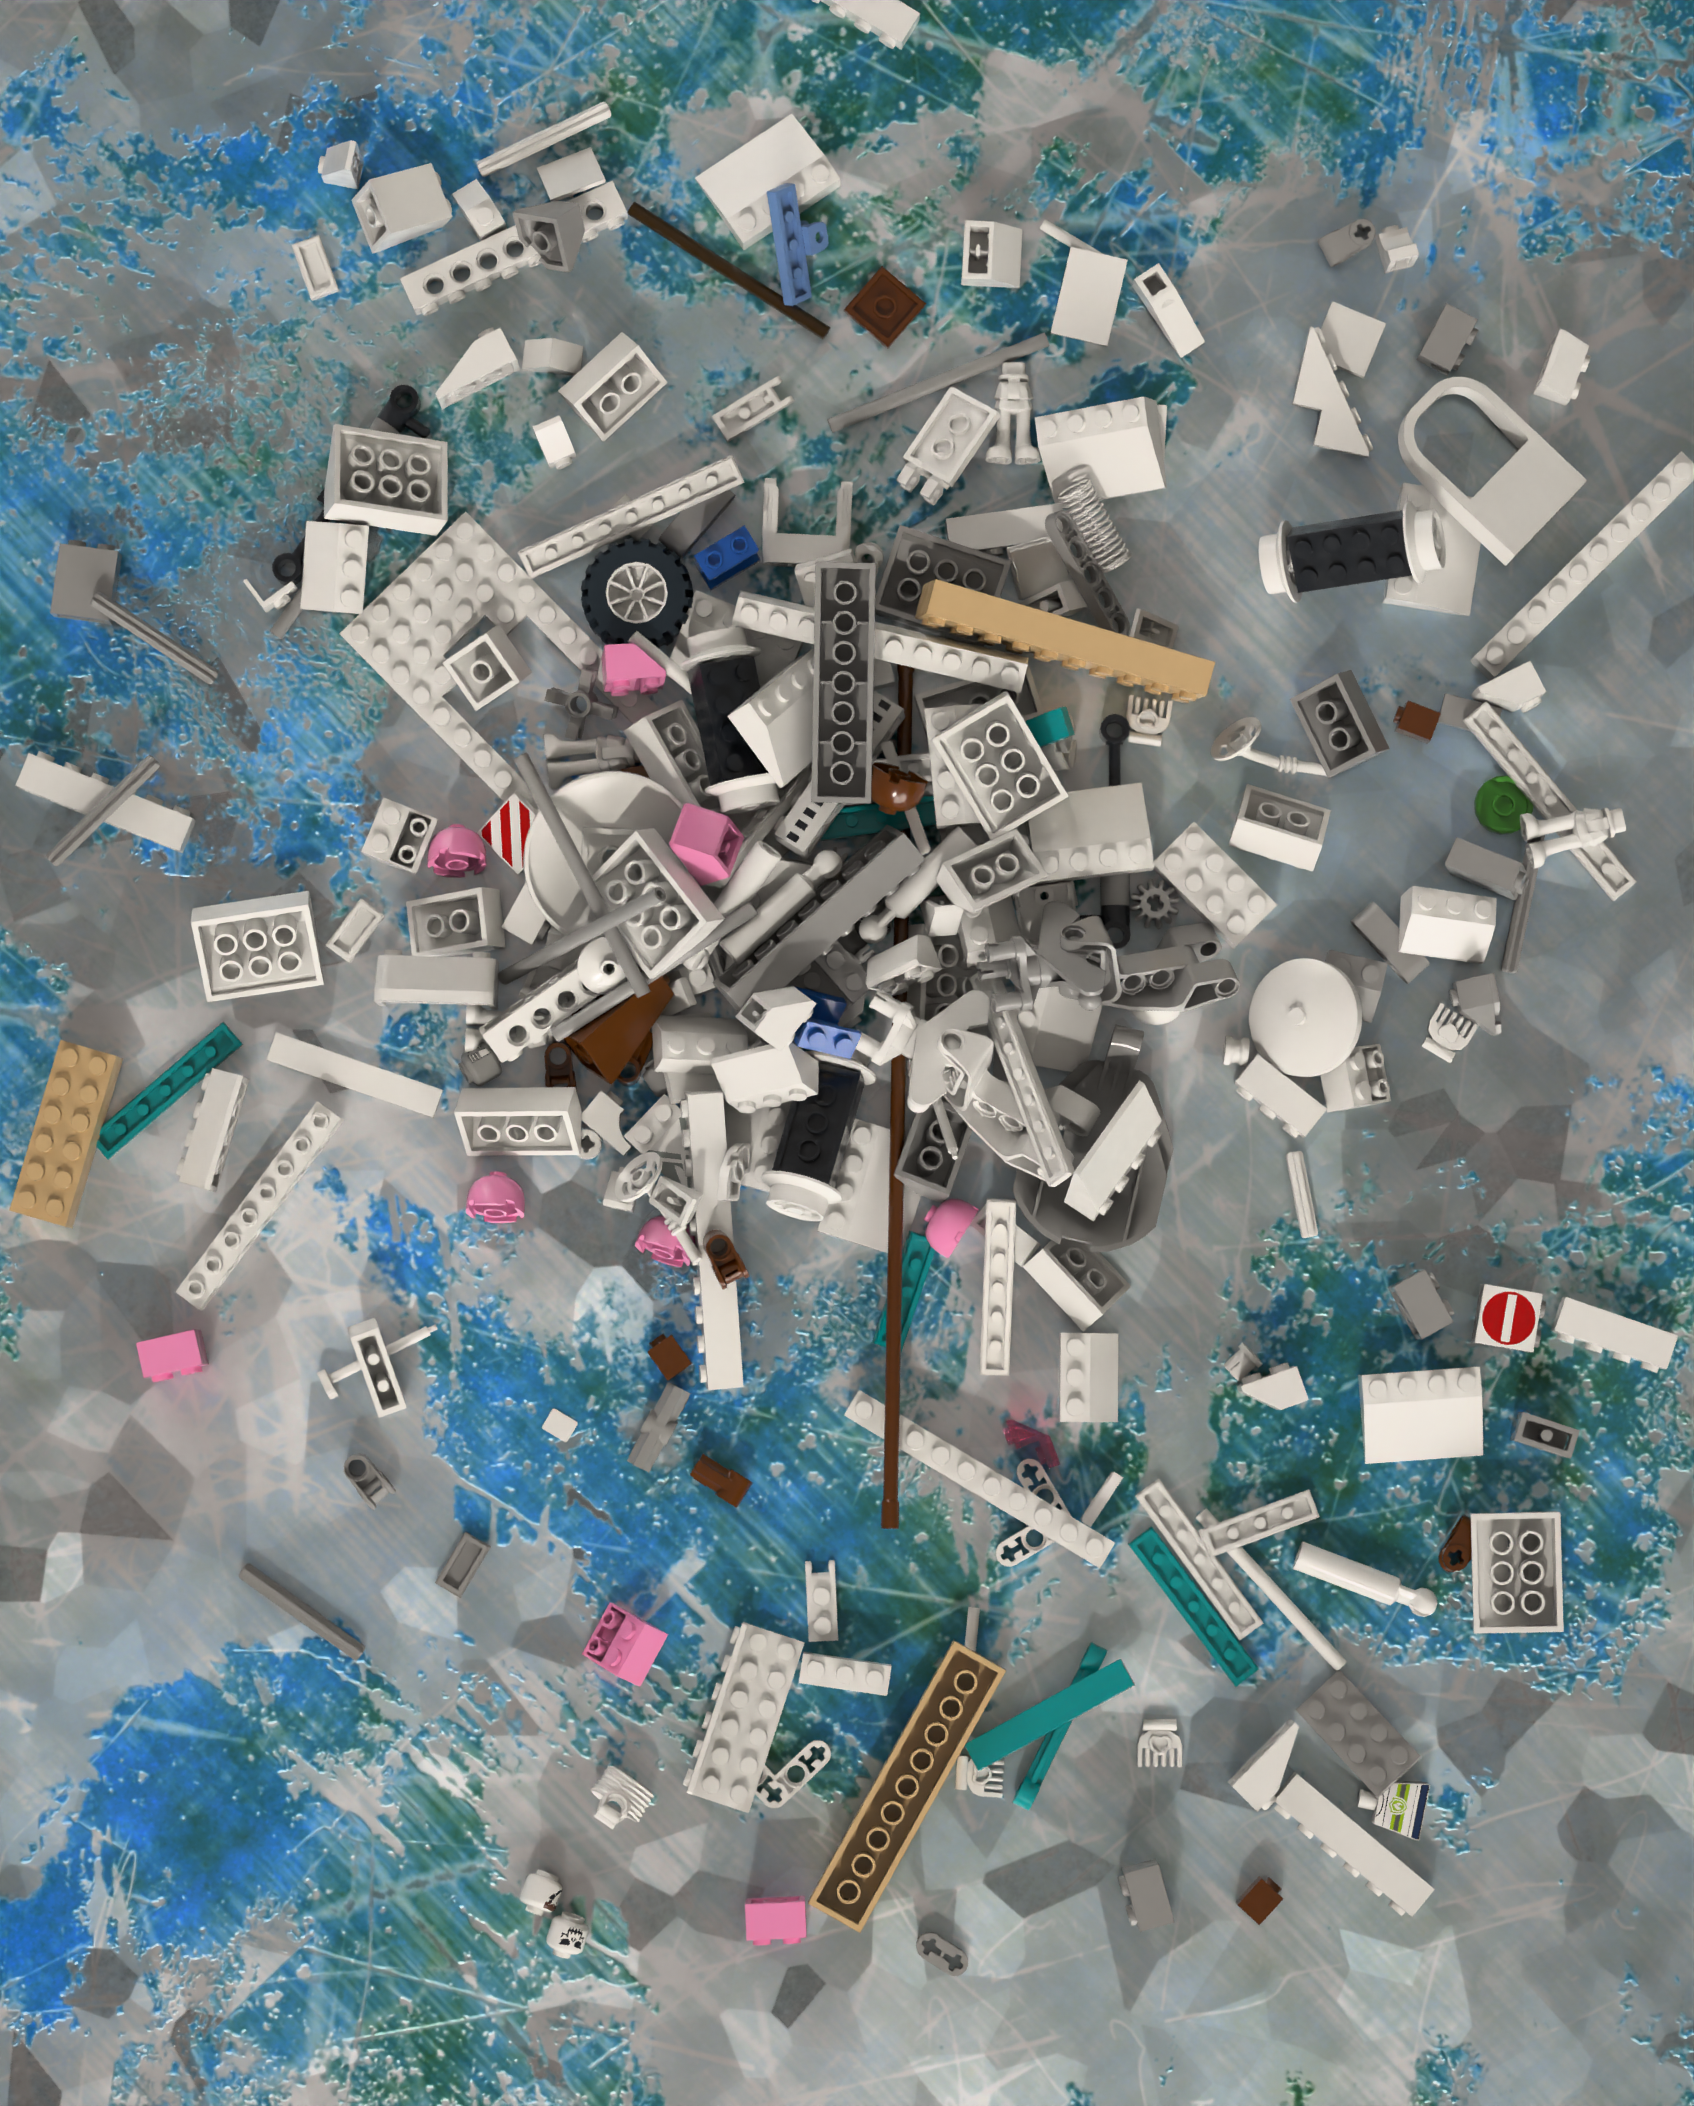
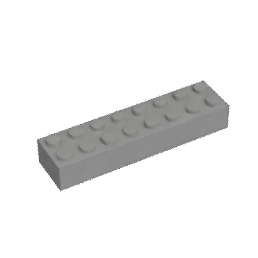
M815 562L811 802H872L876 563Z
M886 825L842 865V870L838 876L826 879L815 889L816 896L740 965L734 962L712 983L737 1011L742 1009L753 993L789 987L788 983L796 976L804 975L811 968V962L818 956L826 955L833 948L832 943L840 936L848 935L862 916L867 917L877 908V903L884 896L889 897L899 888L898 884L906 876L911 877L920 870V864L925 858L903 832Z

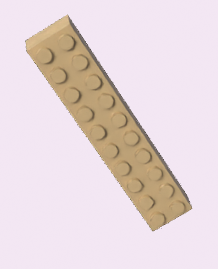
M937 579L923 585L915 619L922 620V626L938 630L939 627H946L950 629V634L958 637L967 638V635H973L978 637L977 642L985 645L995 646V643L1006 645L1005 650L1012 653L1022 654L1023 651L1034 653L1033 658L1043 662H1050L1051 660L1061 661V666L1075 671H1078V668L1090 670L1089 675L1106 679V676L1117 678L1116 683L1124 686L1142 685L1145 686V692L1155 695H1161L1162 692L1172 694L1171 699L1182 703H1189V700L1196 701V699L1207 695L1215 665L1214 661Z
M952 1641L808 1899V1904L861 1933L1006 1672L1005 1668L959 1642Z

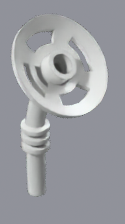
M1246 717L1234 722L1216 738L1211 747V755L1217 761H1225L1236 756H1242L1275 768L1280 773L1284 770V773L1290 771L1291 774L1302 772L1327 776L1321 763L1297 760V757L1291 759L1290 756L1284 758V755L1276 757L1252 748V743L1261 731V722L1256 717ZM1255 728V729H1256L1255 734H1254V736H1252L1251 733L1253 732V729ZM1223 747H1225L1228 752L1225 755H1221V750Z
M646 1152L628 1163L616 1180L614 1187L615 1196L622 1202L633 1201L645 1193L651 1197L656 1186L655 1182L662 1170L663 1163L661 1157L655 1152ZM644 1164H646V1168H644V1169H638V1168H640L641 1166H643ZM626 1184H628L627 1191L629 1192V1194L625 1195ZM661 1212L666 1219L664 1221L665 1225H669L667 1227L668 1230H672L671 1235L677 1237L692 1264L699 1262L703 1257L687 1233V1225L685 1227L680 1226Z

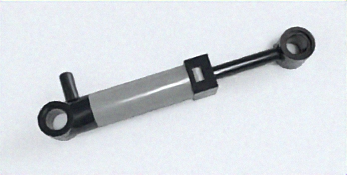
M399 385L392 390L390 399L369 427L370 430L401 434L404 428L407 427L421 438H427L431 432L429 428L413 418L420 410L421 401L416 390L409 385ZM401 396H411L413 398L412 404L407 408L399 407L397 402ZM325 488L317 498V501L323 507ZM323 509L315 521L329 522L330 519H324ZM305 536L292 554L283 553L274 559L272 571L276 579L283 585H287L291 581L296 585L302 580ZM286 563H293L296 566L294 574L289 577L281 575L282 566Z
M1118 714L1107 716L1101 723L1099 730L1101 740L1109 746V786L1121 785L1120 746L1123 745L1130 731L1129 722L1125 717ZM1111 723H1117L1122 728V735L1116 738L1108 735L1106 727ZM1130 873L1100 877V915L1095 916H1099L1102 919L1107 932L1111 928H1118L1122 931L1123 940L1119 943H1113L1116 951L1123 949L1131 936ZM1080 915V920L1094 915Z

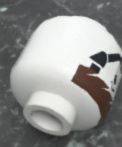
M537 1870L536 1874L531 1873L527 1875L519 1896L520 1900L527 1905L525 1910L538 1916H542L544 1911H555L563 1891V1886L558 1882L559 1877L541 1870Z

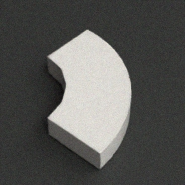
M736 1143L727 1151L720 1169L717 1200H739L741 1182L744 1175L750 1172L749 1143Z

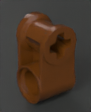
M563 1043L551 1044L547 1047L544 1056L546 1087H554L556 1084H568V1086L564 1087H575L577 1092L571 1050ZM559 1047L565 1050L567 1056L565 1062L556 1065L551 1061L550 1053L553 1049Z
M721 1230L709 1231L703 1238V1248L722 1290L727 1288V1284L741 1277L745 1279L750 1277L741 1257L736 1252L728 1236ZM718 1238L725 1241L724 1248L719 1252L711 1251L712 1241Z
M1464 1514L1454 1526L1449 1539L1438 1556L1440 1566L1448 1572L1464 1569L1471 1560V1520ZM1457 1552L1456 1558L1460 1562L1450 1565L1451 1558L1448 1556V1553Z

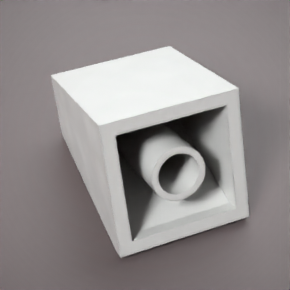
M432 163L369 179L351 200L372 254L442 228L453 217L451 204L443 194L440 176L434 171Z

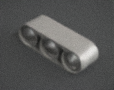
M727 490L681 511L658 540L682 559L725 511L736 495L731 490Z
M1373 901L1350 921L1358 933L1405 983L1409 984L1430 965L1425 956L1398 952L1399 928Z

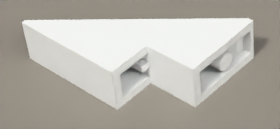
M1310 326L1292 405L1320 411L1312 446L1369 457V452L1374 450L1367 434L1361 435L1357 426L1362 423L1355 407L1349 408L1345 398L1350 395L1344 381L1338 382L1333 372L1338 369L1331 353L1326 355L1321 344L1326 341L1319 326L1316 328Z

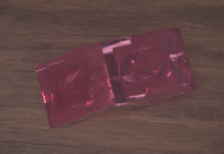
M1009 1419L1005 1421L1007 1427L1002 1430L1008 1445L1014 1444L1015 1448L1018 1449L1038 1441L1040 1446L1035 1448L1040 1464L1046 1463L1049 1469L1060 1465L1050 1436L1015 1420Z

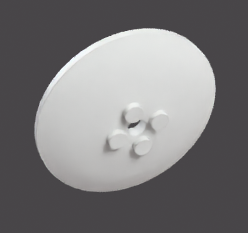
M604 771L582 776L564 785L550 797L591 876L604 864L603 854L610 849L617 851L636 830L655 828L669 846L683 808L681 802L659 783L638 774L622 771ZM539 810L531 823L525 841L523 854L525 880L530 895L541 914L552 926L567 936L597 919ZM602 933V934H600L599 936H597V937H595V938H593V939H591V940L585 942L584 944H588L590 941H592V940H594V939H596V938L604 937L605 934Z

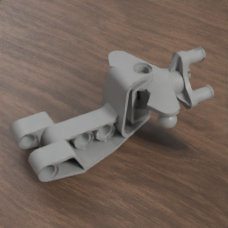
M1060 901L1048 902L1044 906L1039 945L1037 947H1031L1022 935L1014 936L1008 941L986 943L985 956L987 961L977 962V969H980L977 972L980 981L1005 976L1006 979H1011L1016 988V991L992 994L991 1005L994 1013L1020 1009V1011L1031 1010L1039 988L1059 987V993L1062 996L1078 1000L1079 1005L1088 1011H1093L1100 1005H1106L1133 1011L1186 1012L1232 997L1240 989V982L1228 960L1217 959L1202 962L1215 957L1222 949V945L1209 923H1196L1169 928L1155 950L1117 956L1116 949L1099 916L1094 915L1080 920V915Z

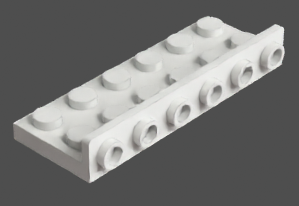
M743 1622L741 1627L735 1626L730 1643L735 1644L732 1656L725 1655L721 1672L726 1674L722 1684L716 1683L711 1700L717 1702L713 1713L709 1711L706 1713L702 1728L706 1729L707 1732L704 1741L697 1740L692 1757L698 1759L694 1770L688 1768L683 1785L688 1787V1794L749 1813L805 1642Z

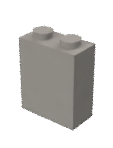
M69 540L68 544L60 543L50 610L54 617L112 625L113 620L92 607L90 601L97 592H102L116 602L122 555L119 551H115V546L98 544L97 548L86 547V542Z
M1456 837L1445 862L1450 875L1515 901L1518 894H1524L1529 882V878H1526V870L1521 862Z

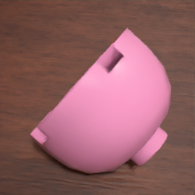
M450 825L433 836L428 848L427 866L428 868L434 867L435 874L445 877H465L463 871L474 870V875L479 874L486 867L485 845L477 833L466 828L464 825Z
M499 1171L490 1172L489 1176L481 1177L470 1187L466 1200V1214L475 1219L476 1214L483 1215L484 1221L490 1223L516 1222L518 1215L521 1219L524 1218V1192L516 1181L507 1177L506 1173Z
M953 1198L945 1200L939 1207L932 1205L924 1218L928 1222L925 1234L930 1246L939 1254L949 1258L979 1209L966 1201Z
M663 1216L649 1219L641 1228L635 1242V1247L642 1253H644L645 1249L652 1252L651 1258L658 1262L675 1267H682L685 1262L687 1266H690L691 1261L677 1237L672 1236V1230L669 1231L667 1228L669 1225H665L664 1221L666 1219ZM687 1225L686 1231L690 1236L689 1226ZM690 1236L693 1243L696 1245L695 1236Z

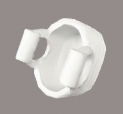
M608 1766L607 1770H604V1774L601 1775V1778L597 1780L598 1782L591 1788V1792L600 1799L597 1813L594 1817L611 1829L623 1821L625 1817L639 1822L640 1818L643 1817V1813L646 1812V1807H648L649 1802L654 1797L649 1789L613 1766ZM607 1802H617L621 1807V1812L619 1813L607 1805Z

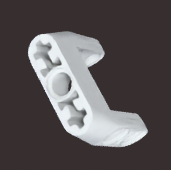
M765 478L762 526L763 564L768 566L795 567L800 563L848 550L851 534L853 482L841 481V488L837 493L836 536L777 533L779 507L777 478Z

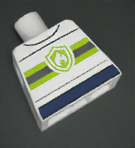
M1396 1781L1379 1798L1370 1791L1360 1790L1357 1807L1373 1810L1372 1823L1419 1841L1430 1784L1416 1781Z

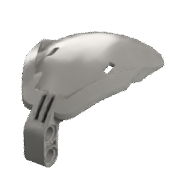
M1115 1024L1105 1061L1090 1060L1084 1062L1059 1084L1091 1101L1101 1111L1088 1136H1079L1063 1129L1065 1146L1074 1155V1161L1072 1162L1074 1170L1079 1166L1139 1080L1145 1084L1162 1120L1158 1129L1162 1133L1153 1147L1148 1145L1145 1148L1143 1154L1146 1156L1138 1169L1131 1168L1126 1176L1130 1179L1121 1193L1117 1191L1113 1193L1110 1198L1113 1203L1104 1216L1099 1213L1093 1222L1064 1202L1072 1176L1056 1187H1048L1046 1181L1017 1168L1012 1191L1019 1208L1025 1218L1042 1235L1059 1245L1061 1237L1091 1244L1089 1252H1108L1132 1245L1156 1227L1174 1148L1154 1083L1148 1075L1134 1069L1140 1053L1144 1031Z

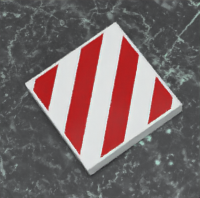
M518 791L509 797L477 834L517 874H520L524 870L523 854L527 833L538 811Z

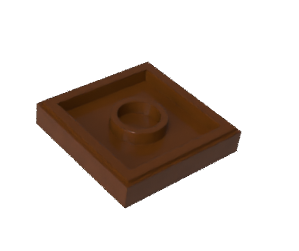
M881 266L846 306L844 312L889 349L924 309L926 303Z

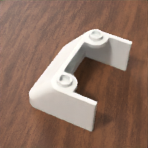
M384 950V955H378L374 1002L379 1006H386V1002L488 1005L491 1009L498 1010L499 962L497 959L491 958V953L473 952V957L404 956L402 955V950Z

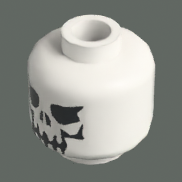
M562 1912L561 1915L555 1916L552 1919L546 1942L554 1949V1955L569 1959L571 1954L576 1955L583 1951L589 1933V1928L584 1923L585 1919L570 1912Z

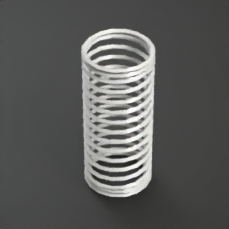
M1087 479L1067 488L1059 494L1057 499L1060 503L1066 502L1062 508H1069L1067 512L1072 514L1073 520L1076 519L1074 522L1076 525H1079L1077 526L1079 531L1083 530L1081 534L1085 542H1088L1087 545L1091 548L1090 551L1094 554L1095 560L1098 559L1096 562L1101 571L1106 573L1130 559L1131 554L1129 549L1125 548L1126 544L1122 542L1123 538L1118 536L1119 532L1115 531L1116 526L1112 525L1113 521L1109 519L1110 515L1106 514L1107 509L1102 508L1103 503L1099 502V497H1096L1097 492L1093 491L1094 486H1092L1091 480ZM1089 494H1094L1091 498L1083 500ZM1098 499L1094 504L1086 506L1092 500ZM1101 505L1098 509L1089 512L1095 506ZM1099 511H1104L1101 515L1093 517ZM1107 516L1105 520L1096 523L1102 517ZM1106 522H1110L1108 526L1100 528ZM1109 528H1113L1111 532L1103 534ZM1116 533L1115 537L1107 539L1110 535ZM1116 539H1120L1117 543L1108 546ZM1118 545H1123L1120 549L1114 550Z

